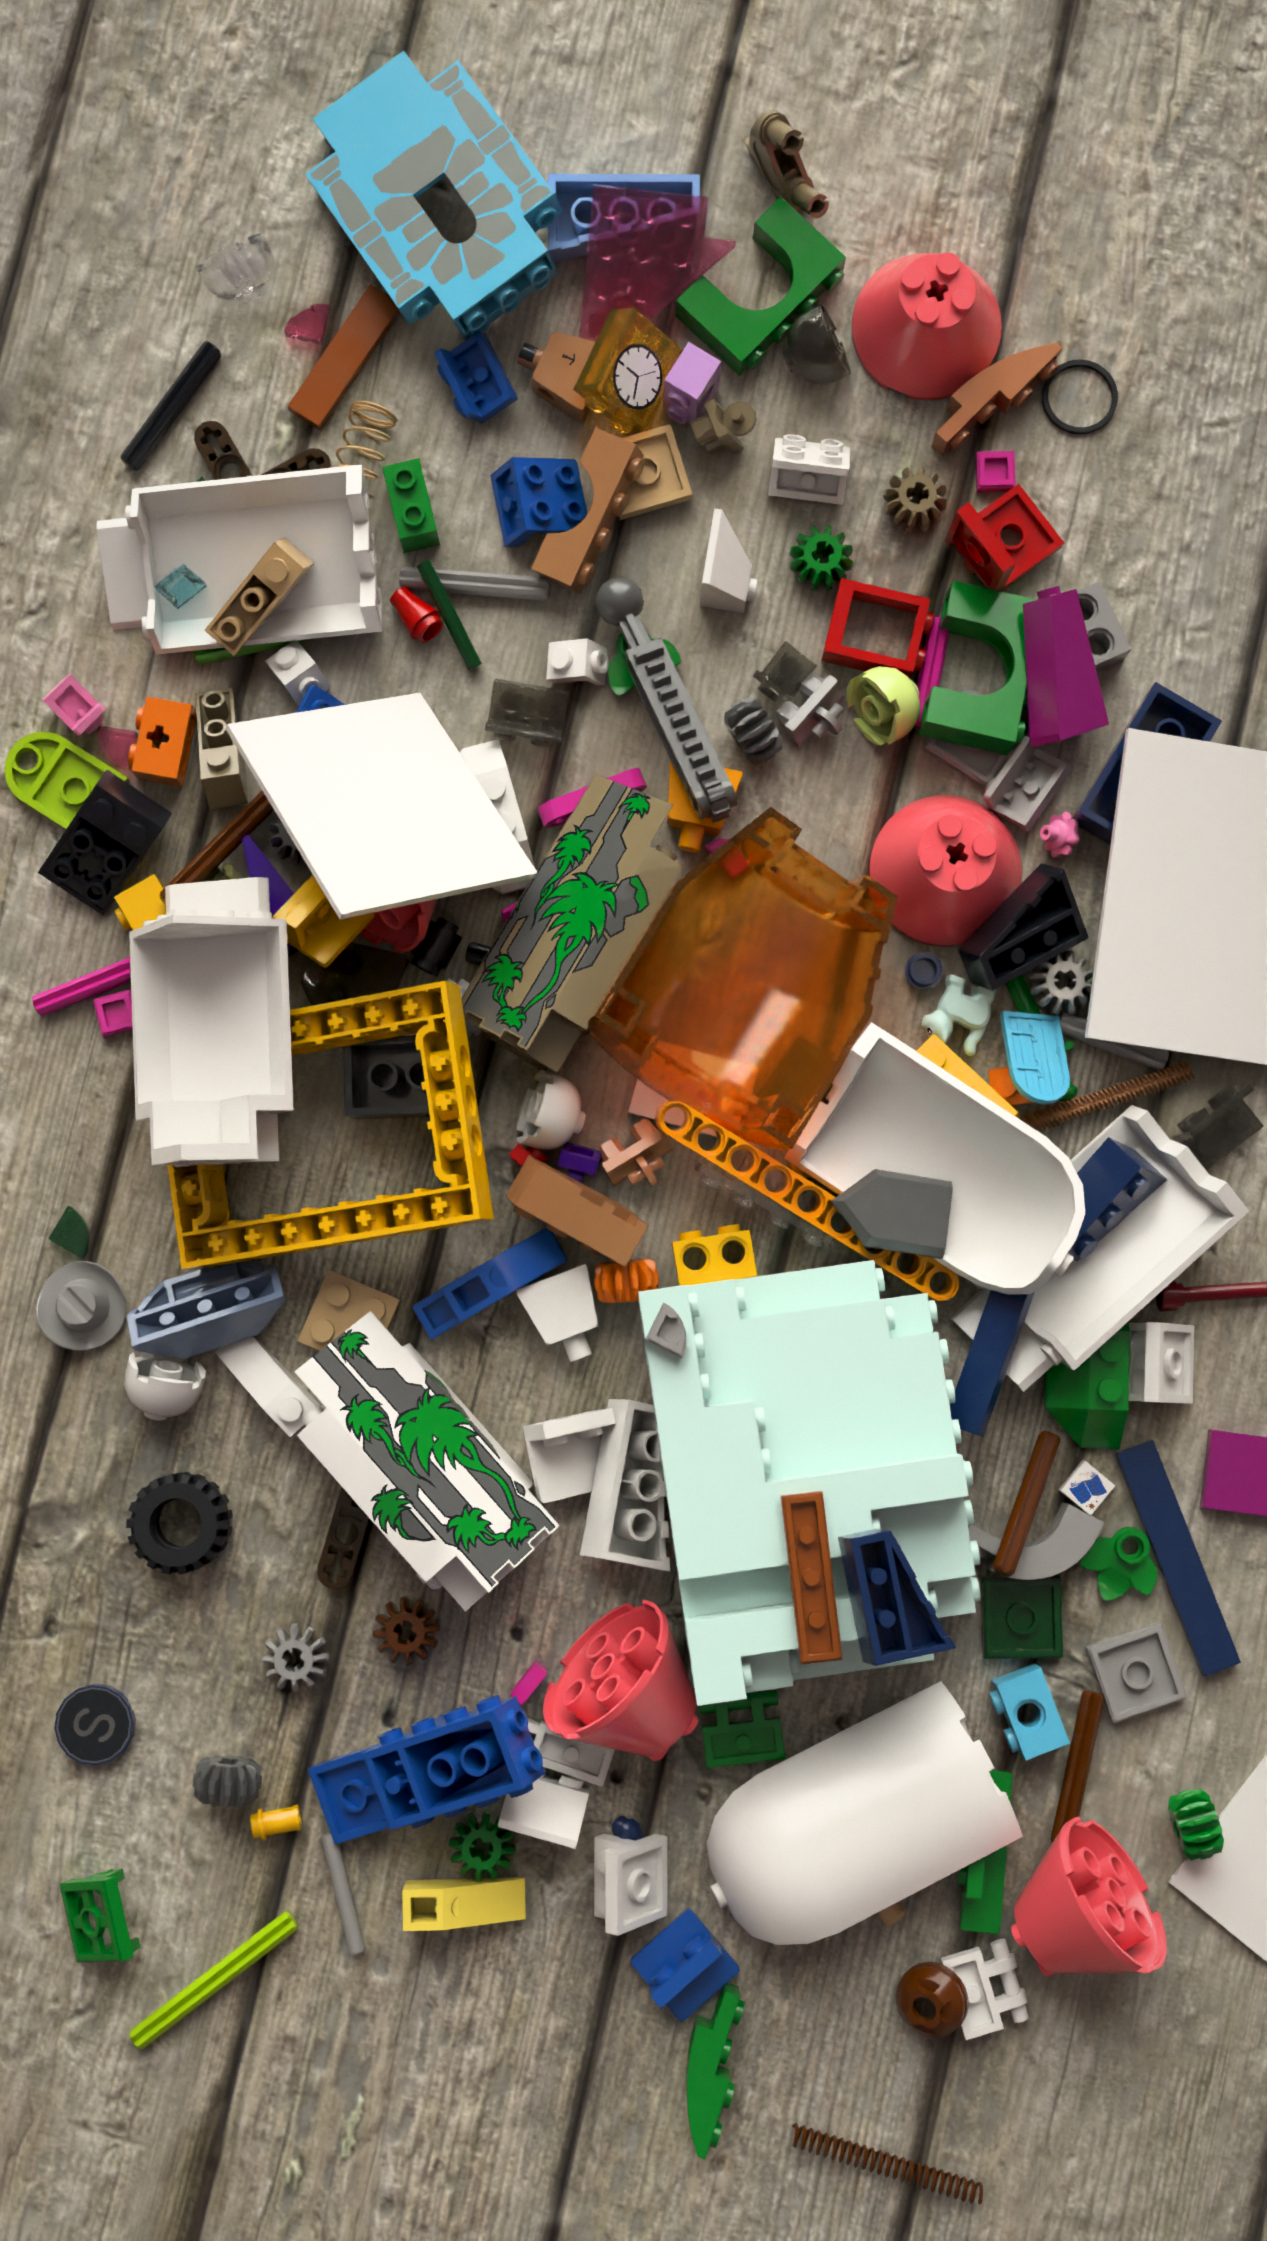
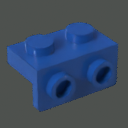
M478 331L451 351L440 348L434 352L439 362L437 370L443 381L450 385L455 395L453 399L454 405L462 417L484 423L518 400L486 333Z

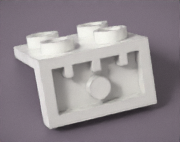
M613 1408L593 1410L523 1426L537 1500L540 1503H548L592 1491L601 1443L600 1435L603 1434L602 1427L616 1424Z

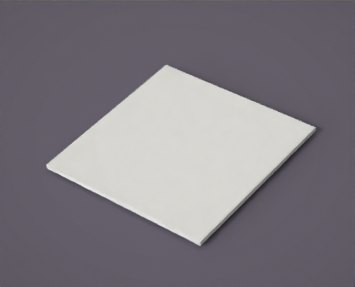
M1132 728L1126 729L1085 1038L1267 1065V751Z

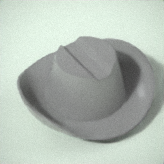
M76 1261L60 1267L46 1280L37 1300L36 1316L43 1333L55 1344L70 1350H91L106 1344L119 1332L126 1316V1301L120 1283L109 1270L94 1262Z

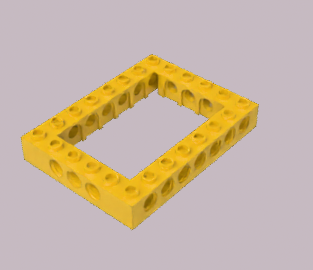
M439 981L290 1010L292 1056L417 1033L415 1038L416 1051L421 1052L425 1082H421L422 1090L427 1093L430 1121L427 1122L428 1130H432L436 1161H433V1168L439 1180L449 1183L450 1187L435 1189L418 1188L413 1189L414 1193L377 1195L374 1200L338 1202V1206L307 1207L301 1208V1212L266 1214L263 1219L230 1221L223 1165H191L190 1167L167 1165L181 1269H202L494 1220L460 985L448 981Z

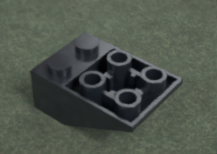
M106 770L38 873L104 916L115 900L114 897L124 887L172 813L109 770Z

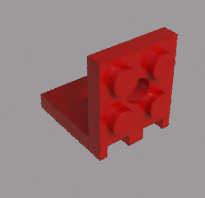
M1020 484L1013 487L979 513L976 512L970 502L956 511L945 538L947 545L951 546L953 544L965 559L963 565L971 576L976 574L986 588L1001 592L1056 553L1064 545V541ZM1005 529H1013L1020 535L1021 542L1016 546H1008L1001 540L1000 533Z

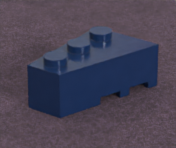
M1110 1137L1103 1142L1077 1172L1083 1184L1085 1216L1077 1239L1068 1251L1074 1257L1073 1260L1078 1261L1091 1254L1101 1239L1167 1180L1135 1149Z
M873 1529L838 1537L863 1662L878 1666L956 1648L950 1636H947L939 1622L933 1605L927 1600L915 1579L917 1577L891 1530Z

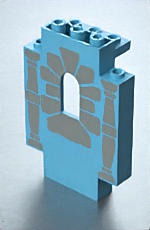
M403 50L313 118L334 153L305 175L409 325L416 320L425 318L436 305L441 303L463 338L467 340L478 331L485 332L493 321L504 313H510L515 310L520 301L534 291L545 288L551 279L557 275L556 266L548 250L535 232L550 226L557 216L564 211L551 187L458 60L427 83ZM445 176L476 218L474 234L463 243L454 244L446 241L416 200L418 196Z

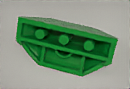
M1128 1322L1077 1369L1072 1370L1063 1363H1060L1057 1366L1054 1364L1045 1372L1044 1407L1079 1447L1120 1449L1129 1401L1130 1328Z

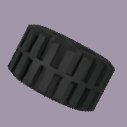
M180 1472L157 1478L149 1482L147 1487L142 1488L137 1493V1500L131 1503L128 1510L132 1514L131 1518L126 1520V1528H131L132 1535L128 1536L130 1545L135 1544L138 1549L134 1553L139 1559L145 1558L148 1561L146 1564L153 1570L156 1568L162 1569V1573L186 1574L212 1562L217 1558L219 1552L224 1550L227 1545L226 1539L232 1532L233 1526H229L233 1515L232 1509L228 1510L226 1502L229 1501L225 1494L221 1495L217 1490L219 1486L214 1481L208 1482L205 1480L206 1477L200 1474L192 1475L190 1472ZM183 1499L188 1501L197 1509L200 1515V1534L190 1545H174L161 1532L159 1524L161 1511L172 1500Z

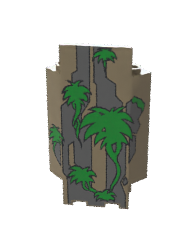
M595 774L573 813L567 818L537 868L536 877L528 883L473 975L474 978L462 997L466 1022L483 1031V1036L538 1069L550 1073H557L580 1033L587 1030L683 868L682 865L676 862L678 857L672 851L660 845H657L656 848L650 846L673 804Z

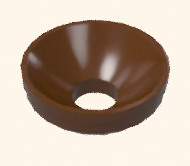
M935 1962L918 1963L902 1976L897 1987L896 2004L898 2012L909 2028L920 2035L930 2038L945 2037L960 2027L967 2016L969 2000L966 1988L957 1974L947 1966ZM925 1997L931 2000L936 2009L935 2017L925 2018L921 2016L915 2007L916 1999Z

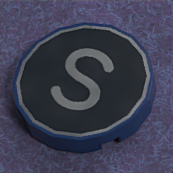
M94 1683L78 1688L64 1699L56 1713L54 1729L58 1744L67 1756L81 1764L99 1765L112 1761L127 1749L134 1736L136 1718L134 1710L132 1711L131 1705L128 1703L129 1700L122 1692L110 1685Z

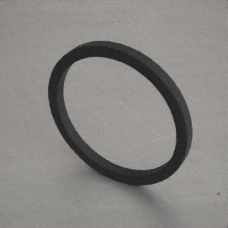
M1070 360L1061 364L1057 371L1045 382L1042 391V404L1049 420L1059 429L1072 434H1089L1102 428L1113 416L1118 402V391L1113 377L1101 365L1089 360ZM1086 367L1099 373L1108 383L1112 397L1111 407L1107 415L1098 423L1088 427H1074L1062 422L1053 413L1048 400L1049 386L1060 372L1068 368Z

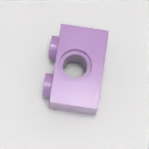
M687 343L664 380L663 409L666 410V414L672 420L680 424H685L686 422L690 424L691 421L704 414L706 411L704 403L712 400L719 389L721 361L692 343Z

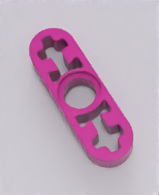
M640 768L626 770L606 778L640 792L647 788ZM588 786L540 805L537 811L543 826L549 828L565 823L567 818L573 813Z

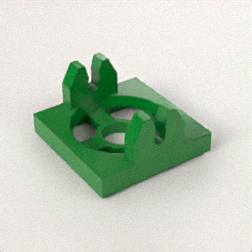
M123 1868L114 1871L110 1869L86 1878L71 1879L60 1883L75 1957L78 1963L123 1962L134 1957L133 1952L141 1948L139 1938L130 1939L122 1906L117 1882L125 1879ZM93 1891L102 1897L105 1914L96 1906ZM89 1912L95 1919L96 1931L90 1925ZM105 1928H109L111 1943L107 1945L104 1944L103 1939Z

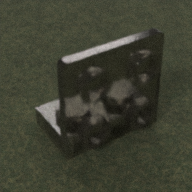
M352 940L326 968L311 959L300 983L311 1006L397 990L409 964V959L405 954L354 943Z
M1249 1083L1240 1088L1233 1084L1227 1089H1222L1207 1101L1211 1106L1208 1110L1203 1107L1181 1120L1177 1124L1180 1131L1172 1139L1187 1146L1207 1171L1264 1127L1243 1100L1244 1097L1254 1091V1088Z

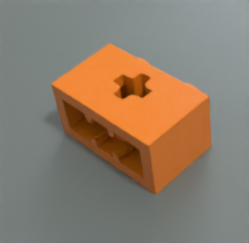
M146 696L145 706L139 707L136 716V729L139 730L137 744L131 745L128 755V766L132 767L131 771L139 780L178 787L184 786L197 722L196 710L192 704ZM164 734L168 742H161L158 749L154 741H161Z

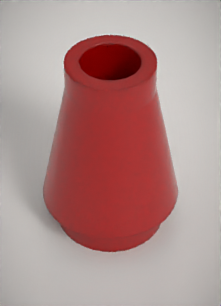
M407 587L399 588L391 596L390 603L396 609L412 639H418L421 643H426L440 633L444 623L440 619L439 611L414 595Z

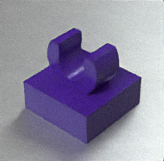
M566 1142L561 1150L558 1166L568 1168L567 1175L582 1183L585 1173L595 1176L602 1155L599 1150Z

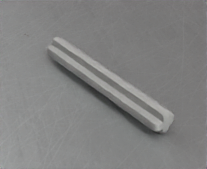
M401 568L399 574L400 587H407L409 590L428 591L417 568ZM435 569L446 593L543 601L547 600L549 595V580L547 578Z

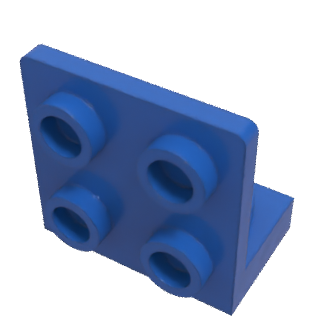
M512 457L490 475L505 547H518L536 533H561L568 531L581 523L587 515L578 464L575 459Z

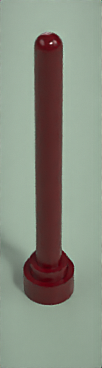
M1173 1280L1156 1296V1304L1158 1310L1164 1312L1176 1311L1178 1307L1184 1306L1185 1302L1267 1297V1282L1184 1287L1182 1283H1176Z

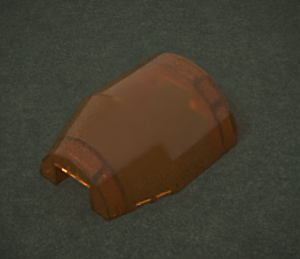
M770 806L671 886L589 1018L588 1028L593 1038L609 1056L635 1078L667 1100L679 1101L690 1106L741 1139L768 1148L791 1150L871 1017L873 1010L871 1000L874 986L881 974L879 963L883 945L888 942L898 896L867 874L848 881L794 843L802 828Z

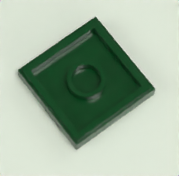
M1047 1577L1035 1580L981 1578L982 1657L984 1659L1063 1658L1060 1577Z

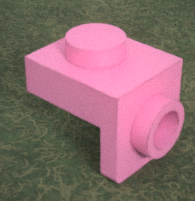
M70 673L42 699L77 736L83 732L87 735L91 734L104 721L100 715L106 709Z

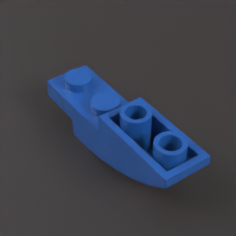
M544 1228L442 1287L437 1292L413 1305L412 1308L432 1340L569 1259L554 1233Z

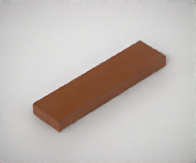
M371 284L368 286L287 407L291 413L321 431L400 314L399 309L389 295Z
M823 1491L780 1495L800 1664L843 1660Z

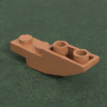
M1058 343L1018 352L994 363L968 380L951 395L947 411L953 416L936 432L931 446L943 456L951 447L957 450L970 436L971 432L969 429L977 421L983 424L997 407L1004 414L1014 405L1020 408L1033 394L1034 390L1032 387L1040 379L1046 382L1060 366L1057 360L1063 348Z

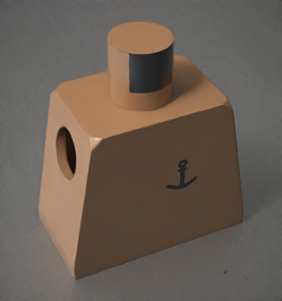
M553 332L545 349L525 342L519 353L517 363L534 371L531 379L532 391L537 396L577 422L584 424L612 363V346Z

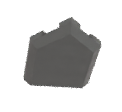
M874 1169L831 1201L838 1213L843 1215L856 1232L855 1235L864 1247L942 1259L944 1256L953 1190L951 1181Z

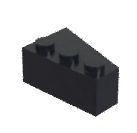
M1041 863L960 946L958 951L972 984L993 991L1089 938L1065 870Z

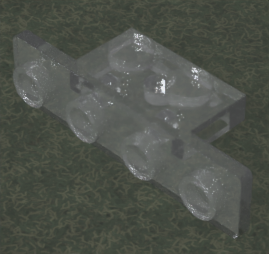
M748 1152L737 1171L743 1170L749 1165L750 1155ZM697 1163L695 1170L702 1173L699 1179L700 1182L718 1192L722 1186L727 1187L736 1193L732 1200L752 1211L756 1205L770 1212L766 1219L786 1230L790 1224L803 1230L800 1238L819 1249L823 1243L832 1247L836 1243V1239L800 1220V1217L737 1178L733 1177L731 1181L705 1165ZM778 1169L769 1171L764 1179V1184L769 1191L779 1189L783 1183V1176ZM811 1190L803 1191L798 1197V1206L802 1211L807 1209L814 1196Z

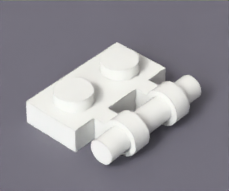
M998 1939L990 1943L994 1958L985 1962L979 1947L941 1958L942 1965L954 1971L962 1980L968 1994L969 2008L967 2016L961 2024L965 2040L1004 2029L1000 2013L1004 2011H1011L1014 2023L1024 2022L1029 2019L1025 2006L1028 2003L1025 1989L1019 1986L1015 1973L1017 1962L1014 1953H1009L1006 1939ZM1000 1974L1005 1992L995 1997L989 1977Z

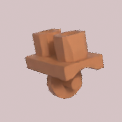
M644 1118L630 1129L632 1136L636 1140L635 1144L624 1150L617 1138H611L599 1146L604 1161L602 1166L613 1186L618 1185L627 1178L632 1185H635L644 1178H646L651 1187L658 1184L653 1173L666 1166L662 1157L672 1152L673 1149L667 1135L659 1129L657 1130L647 1118Z

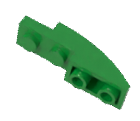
M726 1983L721 1988L711 2020L696 2015L687 2054L686 2096L688 2118L697 2156L706 2159L709 2146L716 2148L722 2123L717 2121L722 2107L729 2108L735 2089V2084L730 2083L729 2069L719 2066V2063L726 2064L732 2046V2040L727 2039L731 2024H739L745 2001L739 2000V1986Z

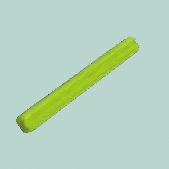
M288 1911L283 1912L132 2028L129 2037L133 2044L139 2050L144 2049L296 1932L298 1924L295 1918Z

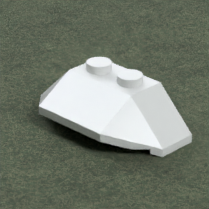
M499 739L462 749L460 755L535 868ZM531 879L491 888L505 895L525 889Z

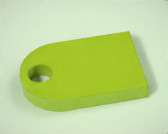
M35 732L21 738L10 749L4 767L5 779L11 792L21 802L65 830L106 770H109L126 783H130L126 776L64 737L51 732ZM29 751L37 753L38 763L33 769H20L19 759L24 753Z

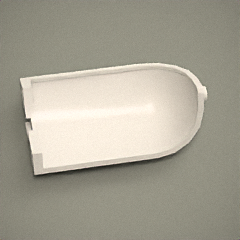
M871 1022L849 1052L841 1069L832 1082L833 1087L825 1098L829 1103L819 1102L807 1122L792 1141L784 1159L838 1195L874 1169L951 1181L953 1190L946 1249L943 1258H934L956 1274L983 1288L1007 1295L1031 1294L1045 1286L1053 1274L1061 1277L1074 1258L1068 1251L1077 1239L1085 1216L1083 1184L1070 1159L1046 1136Z
M942 1681L757 1774L733 1791L715 1815L707 1840L709 1866L716 1882L710 1886V1889L720 1909L727 1906L734 1919L752 1937L776 1945L809 1944L838 1934L1023 1837L1006 1792L1000 1791L989 1771L994 1769L991 1760L980 1740L972 1741L965 1724L966 1716Z

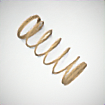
M354 401L348 413V419L354 427L343 430L342 438L348 446L340 447L335 451L336 457L342 465L334 467L352 466L346 464L339 456V452L344 449H353L373 460H385L381 453L365 447L354 446L346 439L345 434L347 431L359 430L382 442L391 441L390 436L381 431L358 426L352 420V414L359 420L379 428H393L396 426V422H398L397 417L385 407L368 401ZM360 411H369L382 414L389 418L391 421L388 422L374 419L363 414ZM369 432H372V433L381 435V436H383V437H385V438L376 436V435L371 434V433H369ZM366 452L372 453V454L377 455V456H379V457L370 455V454H368V453H366ZM363 468V472L370 474H364L365 478L379 479L376 473ZM369 492V498L371 499V498H373V496H372V494Z

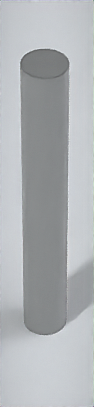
M331 1833L322 1835L321 1838L349 1953L354 1955L365 1951V1946L340 1844H335Z

